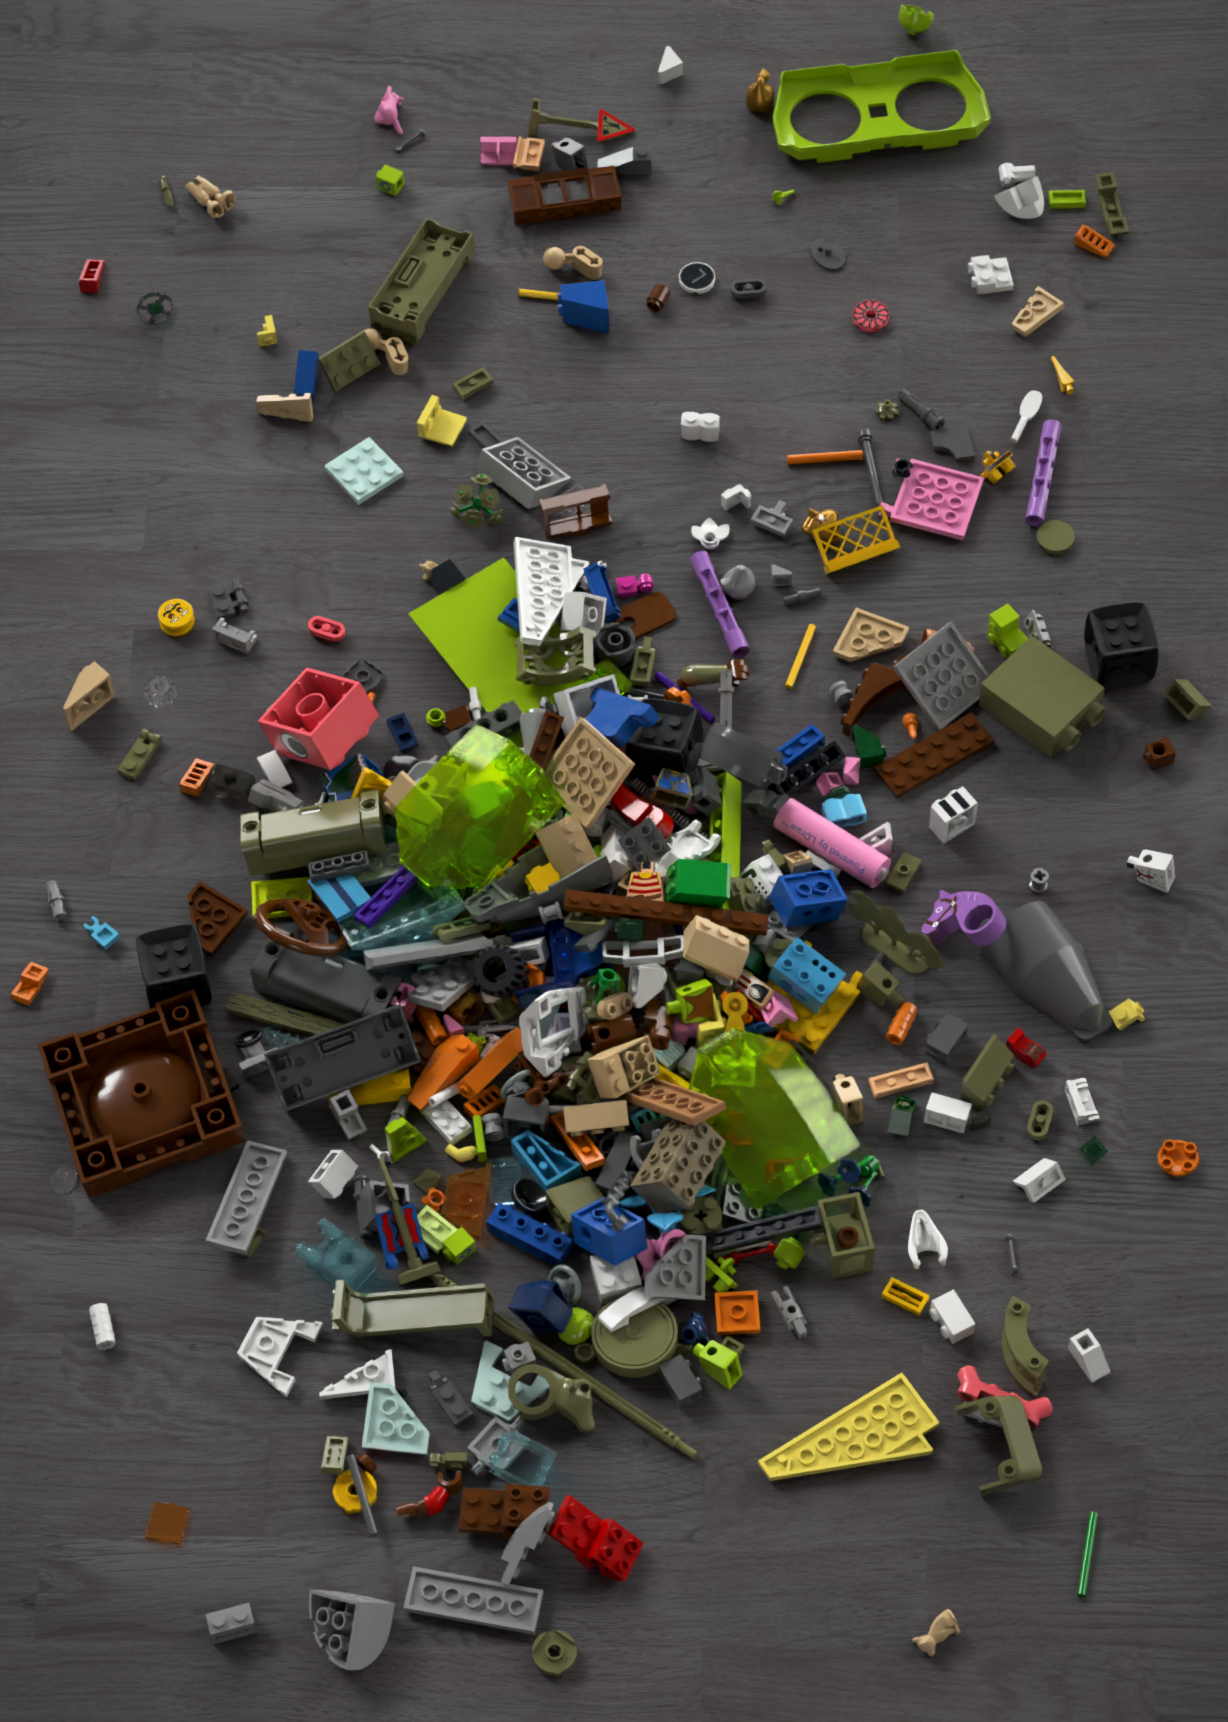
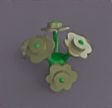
M477 474L476 477H471L473 484H479V496L476 498L473 497L471 485L465 486L462 484L455 491L454 496L457 498L456 502L458 504L467 505L470 500L473 501V504L459 509L457 504L452 502L451 515H453L454 519L457 518L460 523L463 519L468 527L479 529L481 524L484 523L480 510L484 509L491 516L487 521L489 527L502 523L504 510L500 509L494 513L491 511L496 508V503L500 502L498 491L496 489L490 490L489 488L483 490V486L492 484L491 477L485 474ZM467 511V514H464L463 517H461L460 513Z

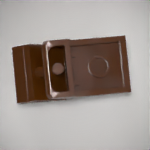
M506 1484V1490L463 1487L459 1532L503 1535L504 1539H510L516 1529L530 1514L550 1502V1487ZM545 1524L544 1529H543V1531H545L546 1533H547V1524Z

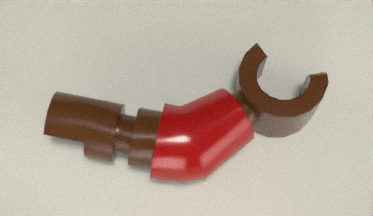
M460 1470L455 1472L456 1477L452 1481H445L444 1474L439 1471V1486H436L427 1496H424V1499L418 1500L416 1504L410 1502L396 1506L397 1515L409 1514L410 1519L417 1518L418 1514H422V1516L438 1514L443 1510L449 1496L455 1495L462 1490L463 1479Z

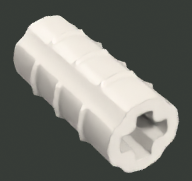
M105 1303L92 1305L89 1311L96 1345L100 1350L110 1349L116 1343L108 1306Z

